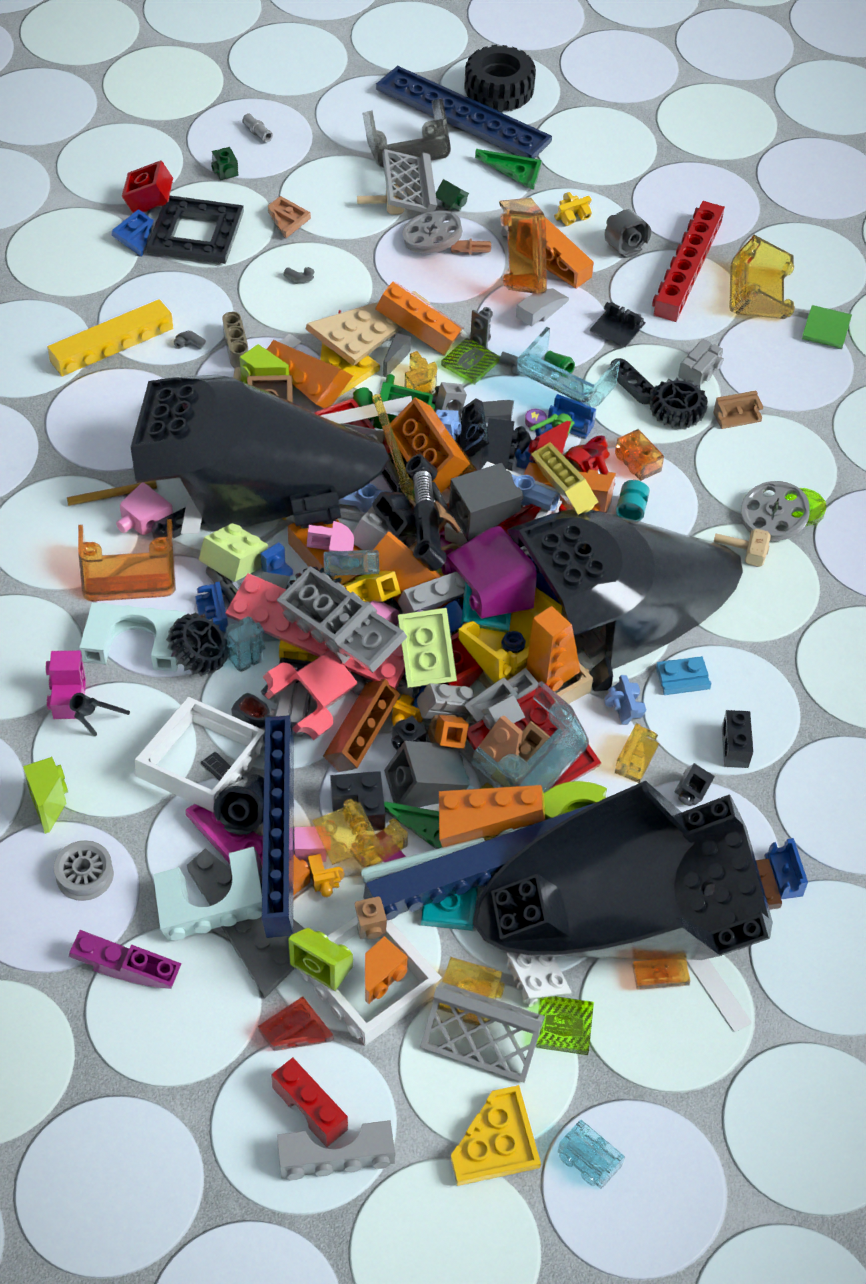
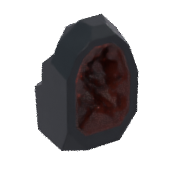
M250 693L243 694L231 708L233 717L258 728L265 727V717H270V710L267 704Z

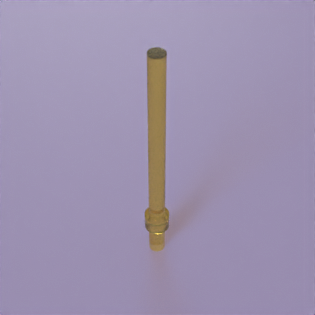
M376 394L372 399L400 478L399 485L401 491L405 493L408 500L411 499L415 502V496L412 494L414 488L412 479L408 477L381 395Z

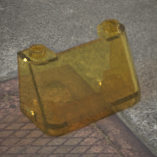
M753 235L731 262L730 311L737 315L776 319L790 317L795 310L794 301L791 299L784 301V278L787 275H791L794 270V255Z

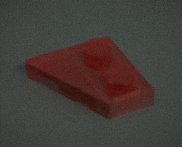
M304 997L299 998L258 1025V1031L273 1051L327 1043L334 1040L332 1032Z

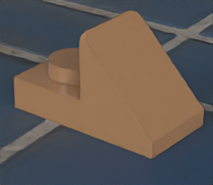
M532 721L524 729L519 745V759L515 764L514 770L519 776L525 775L536 758L545 753L551 738Z

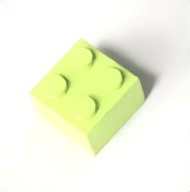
M232 523L204 537L199 561L236 582L248 573L251 574L261 568V553L267 550L268 544L260 540L259 537L243 530L239 525Z

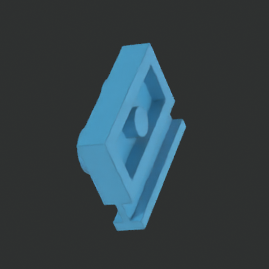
M703 656L656 663V671L661 687H663L664 695L711 689L712 683L709 681V674Z

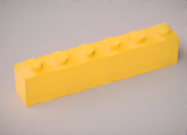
M160 299L47 346L50 362L61 376H65L172 330V313Z

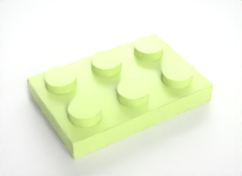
M447 608L398 615L399 628L407 635V638L402 642L408 688L426 686L429 683L440 684L457 681Z

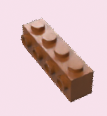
M386 679L365 684L325 751L323 757L338 772L353 770L359 767L398 700L399 692L392 688Z

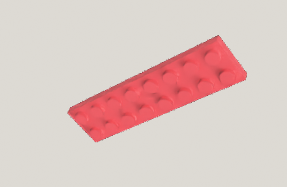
M248 573L225 612L227 617L318 657L330 650L324 641L319 643L311 635L310 631L305 633L298 627L297 622L291 623L283 616L284 610L277 599L286 589ZM402 643L374 672H371L351 657L343 664L347 670L372 681L386 679L394 689H397L399 682L406 672Z

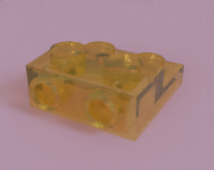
M450 957L442 981L492 999H501L505 988V983L501 982V971ZM439 1003L438 1010L454 1014L450 1006ZM467 1013L461 1017L465 1023L475 1026L481 1025L475 1014ZM483 1017V1019H484L485 1022H487L488 1020H490V1019H487V1018H484V1017Z

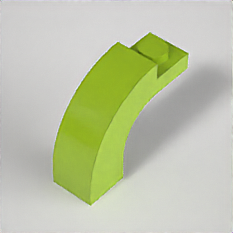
M585 781L566 782L551 788L544 793L545 820L605 799L607 788Z

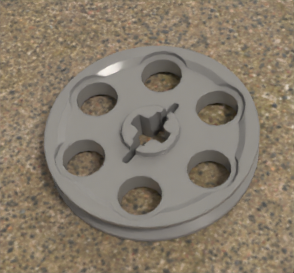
M430 211L411 219L404 226L402 235L408 249L418 253H434L454 245L461 238L463 230L461 220L456 214L448 211Z
M783 481L765 482L752 488L744 497L741 505L742 521L750 533L753 529H760L770 533V541L786 540L797 535L806 526L809 520V501L805 493L791 483ZM768 490L775 492L771 497L763 495ZM788 494H794L797 496V498L795 500L789 501L785 499V496ZM777 502H778V509H779V510H777L776 513H774V518H773L772 511H774V509H776V505H777ZM750 504L759 505L757 510H749L747 507ZM795 511H800L804 515L800 518H795L791 514ZM757 521L766 523L761 528H757L753 524ZM778 525H786L788 527L787 530L782 532L775 528Z

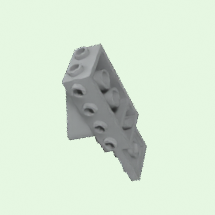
M311 566L277 599L284 610L283 616L289 622H297L298 627L305 633L310 631L311 635L319 643L324 641L326 646L343 664L351 657L371 672H374L407 638L403 630L377 614V610L368 601H362L354 592L350 593L339 582L335 583L328 575L320 573Z

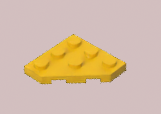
M322 342L320 360L353 375L338 397L380 371V364L369 355L353 366Z
M519 1085L493 1090L479 1114L476 1115L470 1124L465 1136L452 1152L451 1163L457 1186L539 1169L541 1167Z

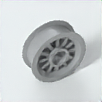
M88 840L73 842L64 847L54 861V874L60 891L71 899L86 901L97 898L107 891L113 881L114 870L111 856L107 849L97 842ZM82 869H88L85 872H79Z

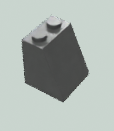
M502 463L451 479L449 509L467 541H470L488 528L497 526L520 511L523 493L519 487H516L511 472L507 471Z
M404 741L384 769L393 803L418 808L439 804V791L467 790L470 786L469 777L466 774L459 749L456 747L440 746L438 743Z

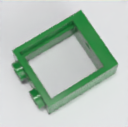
M386 382L382 384L378 403L411 396L412 400L417 398L430 405L433 410L435 409V404L432 403L433 394ZM385 414L375 416L373 421L374 428L386 430L385 428L397 415Z

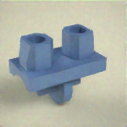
M620 675L619 682L608 689L609 693L605 696L604 701L606 706L614 707V710L618 711L621 724L628 725L632 718H642L647 709L645 703L635 701L640 694L638 683H631L627 675Z

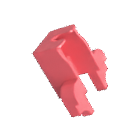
M331 650L298 672L292 665L280 663L263 676L268 685V691L265 694L268 699L299 680L316 700L317 709L292 728L295 733L304 732L313 740L320 737L333 725V717L327 708L344 697L357 685L355 678Z

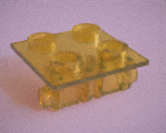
M353 799L346 800L343 803L344 808L312 820L332 865L380 847L361 803L354 802Z

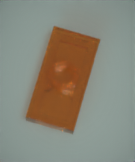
M686 959L633 961L632 967L637 990L690 985Z

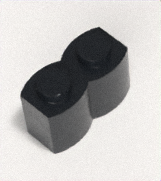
M380 492L372 505L376 514L385 519L389 530L397 536H416L414 509L411 508L407 497L400 492Z

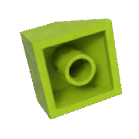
M257 344L240 356L241 381L247 384V376L289 375V365Z
M53 757L23 766L29 793L45 834L51 831L67 804L64 795L68 793L64 780L65 775L61 764L56 766Z
M310 928L294 933L289 938L290 965L336 991L353 968V954L342 944L337 945L330 941L324 933L320 931L315 932Z

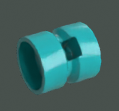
M639 480L624 482L621 487L616 514L637 521L642 520L649 498V487Z

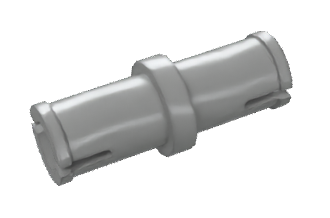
M250 113L243 116L242 123L250 128L251 133L259 136L264 142L271 141L273 133L265 127L261 120L255 119Z

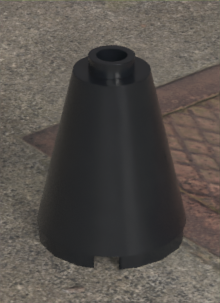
M257 774L249 775L218 794L213 807L215 818L217 821H221L225 826L224 829L237 835L249 834L261 825L264 814V778Z

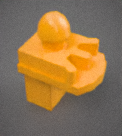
M403 694L393 706L391 719L393 725L410 716H413L418 722L423 721L424 718L421 716L419 708L412 706L415 698Z
M321 854L308 856V865L311 870L310 873L315 892L320 891L323 897H330L333 893V888L340 887L339 883L345 875L343 868L324 869Z

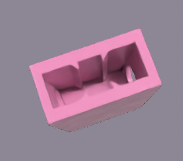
M142 482L121 502L120 511L122 519L117 521L116 525L122 533H126L133 528L139 534L146 535L152 532V525L156 521L173 513L172 504Z

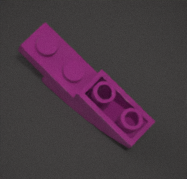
M79 930L68 956L94 966L93 971L106 976L144 986L172 989L182 964L132 944L130 948H127L83 930Z

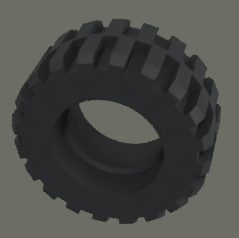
M507 45L485 46L481 50H476L466 62L465 93L468 98L499 112H503V110L513 111L514 108H521L523 104L525 105L530 101L534 94L535 63L523 50L519 51L516 47L512 46L511 48Z

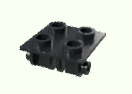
M606 302L604 306L606 311L591 327L590 331L626 348L646 322H644L641 314L634 313L630 309L625 311V307L622 306L620 308L614 302Z

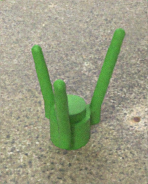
M554 413L550 418L530 427L529 430L534 431L551 422L552 427H555L565 421H571L570 432L574 421L565 413L559 415Z

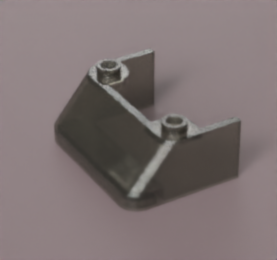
M443 98L432 100L435 120L426 122L422 126L423 138L387 144L385 134L382 131L376 130L373 110L362 113L367 143L380 168L384 169L382 156L384 149L420 158L422 153L430 154L431 161L446 158L450 154L451 145Z

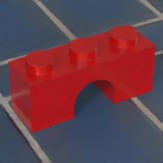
M293 1057L271 1074L272 1088L290 1108L293 1105L299 1108L308 1122V1128L326 1148L348 1131V1116Z

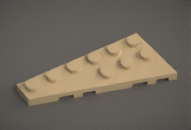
M412 291L413 294H415L416 296L430 304L428 300H426L416 291ZM378 302L309 322L305 329L354 366L400 331L402 327L377 311L375 308Z

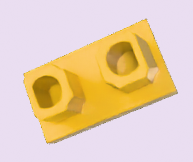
M570 192L564 193L563 200L559 201L558 213L554 215L556 221L562 220L565 226L572 225L576 221L575 214H578L583 221L589 219L592 215L589 206L592 199L590 196L579 199L577 195L573 196Z

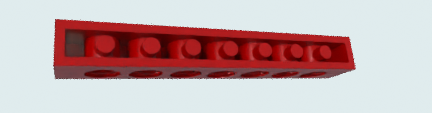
M702 201L700 207L695 208L694 220L690 219L687 228L688 232H684L682 244H679L676 250V257H672L671 269L666 270L665 282L661 281L659 285V295L655 294L652 306L655 307L653 316L674 322L678 321L721 226L725 206Z

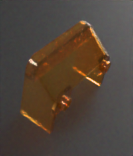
M531 197L500 200L499 205L504 211L501 214V225L505 226L508 232L509 269H506V274L501 276L503 285L512 291L533 294L546 293V222L544 213Z
M167 519L168 537L152 540L149 544V553L102 555L101 546L95 542H86L83 525H78V556L83 597L88 601L95 602L168 597L172 595L176 590L175 542L172 519Z

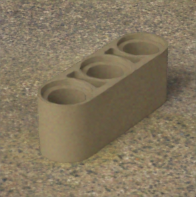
M227 312L222 316L223 335L230 364L236 368L240 367V356L249 351L240 314L237 312Z

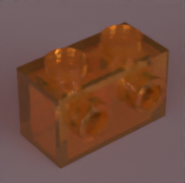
M639 429L617 438L616 457L640 481L662 471L664 455Z

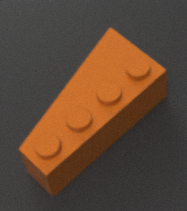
M534 208L519 218L516 250L576 289L592 278L594 262L541 212Z
M273 340L266 349L289 365V375L292 376V384L312 402L324 409L333 405L353 377V375L338 367L276 340Z
M529 462L523 475H530L535 481L553 487L544 477L537 463ZM589 470L588 473L579 472L586 479L598 500V503L591 510L607 513L612 502L616 473L608 472L607 475L598 474L597 470ZM560 495V501H562V504L568 510H574Z
M550 606L533 618L527 670L540 686L547 683L552 691H557L563 683L580 672L572 624L553 606Z
M542 785L439 791V837L442 848L487 835L491 837L498 835L499 832L511 828L514 830L545 820Z

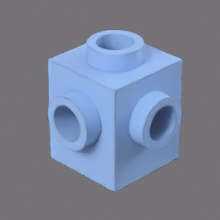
M437 410V416L455 441L457 435L461 433L458 411Z

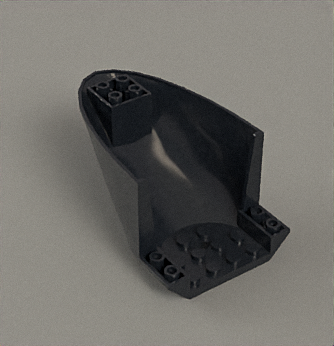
M222 375L174 377L148 381L130 447L135 481L142 483L180 478L211 532L222 529L232 523L245 527L292 516L289 495L335 487L338 500L364 488L381 475L390 461L385 446L373 437L319 416L270 392L248 385L233 377Z
M564 510L508 529L512 540L520 548L526 547L562 606L561 615L572 624L574 635L606 624L605 657L610 658L612 670L665 646L701 624L722 607L734 593L743 573L741 556L725 545L602 511L590 510L578 515L574 510Z
M646 780L602 799L572 815L537 837L510 858L486 885L477 900L473 925L483 940L506 952L530 956L643 960H705L719 957L770 939L773 924L748 830L731 795L728 794L681 812ZM709 884H715L714 893L705 896V888Z

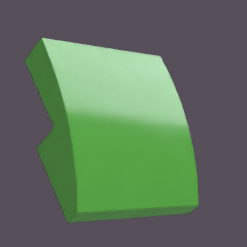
M812 305L802 339L842 349L852 314Z

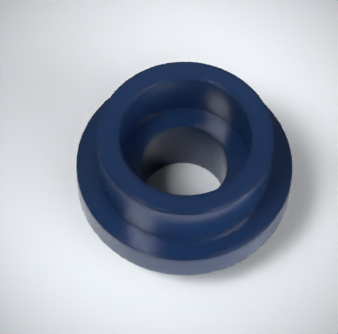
M509 631L502 638L501 646L507 652L518 653L525 648L526 641L520 632Z

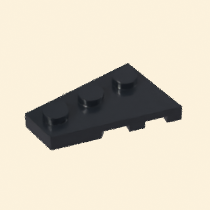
M477 398L463 407L461 416V433L458 437L457 445L467 459L489 444L483 402Z

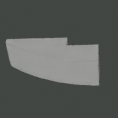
M553 288L540 290L517 304L516 318L531 327L539 320L545 322L569 301V297Z
M525 668L508 681L503 677L464 706L478 723L483 720V709L511 695H514L517 700L540 687V684Z

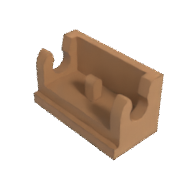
M755 390L717 397L713 413L721 429L761 422L762 415L759 410H763V405L758 397V392Z

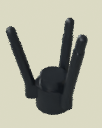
M83 693L74 694L69 703L70 709L76 712L74 718L78 719L93 736H97V732L84 717L91 715L95 711V707L99 706L118 713L130 714L129 710L98 701Z

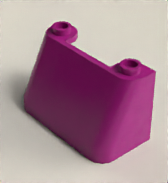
M502 527L488 528L446 556V561L441 567L443 575L458 572L472 589V596L469 599L470 606L480 618L534 608L536 588L535 565Z

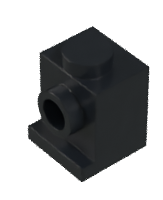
M693 763L685 769L684 775L674 791L679 795V801L685 805H696L701 802L715 777Z

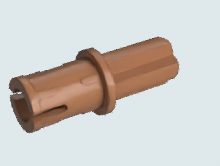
M472 238L470 240H458L451 246V253L465 252L472 255V252L489 253L491 251L490 241H472Z

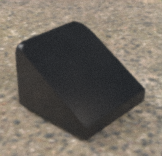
M604 657L589 673L593 677V691H605L612 687L613 671L610 658Z

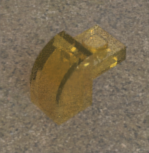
M418 351L410 353V371L405 372L404 387L432 394L437 386V364L435 362L428 364L427 360L422 358Z

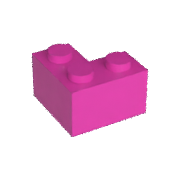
M81 650L51 651L50 661H46L45 666L46 675H49V689L52 690L51 695H47V709L52 711L53 719H76L74 718L76 712L70 709L69 703L74 694H85L86 675Z

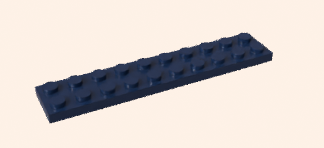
M398 65L376 83L377 91L518 156L535 159L552 142V135Z

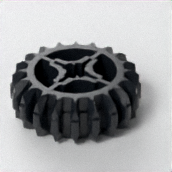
M676 377L672 381L668 378L666 382L661 381L659 385H656L650 396L652 416H656L657 421H663V425L670 424L672 428L674 426H678L680 429L683 426L690 428L691 425H697L699 421H702L707 412L708 400L705 391L701 390L700 385L694 386V381L689 383L686 382V379L680 381Z
M196 612L191 615L188 613L178 618L174 625L170 627L169 635L166 639L169 642L167 649L173 651L171 657H176L178 660L176 665L182 664L184 671L190 669L192 675L198 673L200 676L213 674L223 667V664L229 657L230 648L227 645L230 640L224 638L226 632L219 629L220 624L215 625L213 618L207 619L205 614L199 616Z

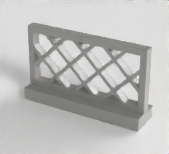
M384 149L382 156L388 205L422 212V214L435 211L437 200L430 154L422 153L420 158ZM408 162L414 163L415 166L412 167ZM402 165L407 170L404 171L399 166ZM391 170H395L398 175H395ZM409 174L414 175L417 179L414 180ZM401 178H404L409 183L406 184ZM395 182L396 184H398V185L400 186V188H397V187H396L394 184H392V183ZM413 186V187L416 188L419 192L416 193V192H415L412 188H410V187ZM404 190L410 195L409 197L403 193ZM397 195L402 200L394 199V196ZM415 199L420 204H416L412 200Z
M440 982L435 989L434 1001L420 1047L525 1083L545 1016ZM439 1003L450 1006L455 1016L442 1022L437 1012ZM467 1013L475 1014L481 1025L468 1031L461 1017ZM483 1017H484V1018H487V1019H490V1020H488L487 1022H485L484 1019H483ZM436 1019L438 1025L433 1027L434 1020ZM457 1019L464 1033L451 1039L444 1025ZM496 1021L502 1023L507 1033L494 1040L487 1025ZM438 1028L441 1029L447 1042L440 1046L428 1042L431 1032ZM483 1028L490 1042L477 1048L470 1034ZM521 1030L533 1034L530 1044L520 1048L513 1035ZM466 1037L473 1051L467 1054L459 1053L454 1042ZM509 1037L516 1051L503 1057L497 1043ZM493 1046L499 1060L493 1063L485 1062L480 1051ZM528 1050L527 1056L525 1058L523 1052ZM519 1055L524 1064L522 1073L510 1070L506 1060Z

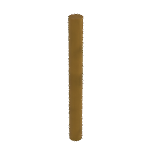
M156 481L144 482L150 488L157 489ZM141 483L67 497L68 506L132 493Z

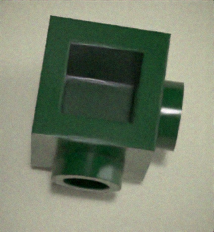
M230 147L212 151V171L214 174L217 173L220 181L239 176L238 160Z
M445 179L442 180L436 191V198L443 201L442 206L451 211L453 208L460 211L466 204L469 195L468 192Z

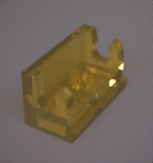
M636 723L617 759L615 773L640 783L659 746V743L655 741L658 735Z
M394 818L389 821L390 824L387 825V828L363 843L358 844L354 842L351 844L350 853L362 868L380 864L408 846V832Z

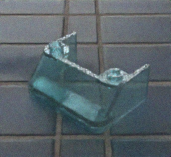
M546 327L518 357L517 371L527 378L579 403L593 408L599 406L617 384L620 361L615 360L595 384L587 382L542 360L548 352L550 328Z
M542 681L538 684L533 699L549 712L551 723L558 729L527 762L516 754H508L498 763L479 746L474 752L471 763L499 788L542 785L543 793H545L587 749L589 738L573 708Z

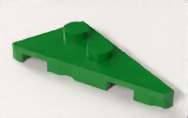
M476 149L475 151L476 159L534 190L542 160Z
M384 802L386 813L435 849L442 848L439 837V811Z

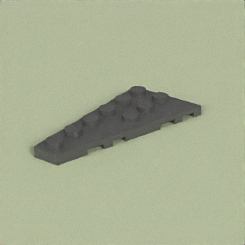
M206 848L187 864L188 872L201 894L206 898L209 906L217 904L226 897L232 886V871L227 865ZM262 916L258 919L239 921L232 926H221L238 956L246 965L251 978L259 987L264 999L295 969V967L290 965V936L266 938ZM293 919V934L305 929Z

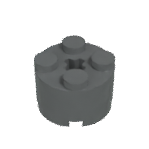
M631 209L622 210L615 215H611L606 221L605 241L626 257H632L643 250L641 248L643 244H647L650 240L651 227Z

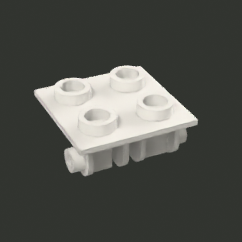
M507 952V967L514 977V982L518 983V990H522L521 994L524 998V1003L528 1004L529 1007L537 1005L539 1002L538 998L572 993L554 956H530Z

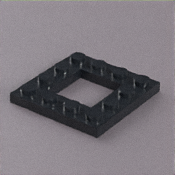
M170 195L168 202L162 206L146 247L147 253L226 264L244 213V205ZM181 217L218 221L211 241L174 237Z

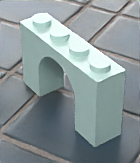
M92 602L80 644L82 660L87 663L106 664L112 641L117 635L130 629H142L150 632L155 637L151 653L153 669L177 672L178 665L176 664L178 660L176 657H171L173 651L167 649L169 642L166 639L169 635L170 627L174 625L178 618L186 615V612Z
M254 847L229 853L232 886L226 897L212 906L197 907L189 903L186 878L179 867L153 874L160 930L168 941L181 940L188 935L207 933L217 927L232 926L236 922L258 919L262 916V863Z

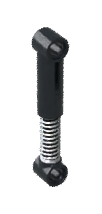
M417 454L406 465V472L412 476L414 482L416 502L414 517L417 545L413 550V556L428 570L436 571L445 563L447 556L441 549L438 515L433 504L432 481L436 478L438 470L423 455Z

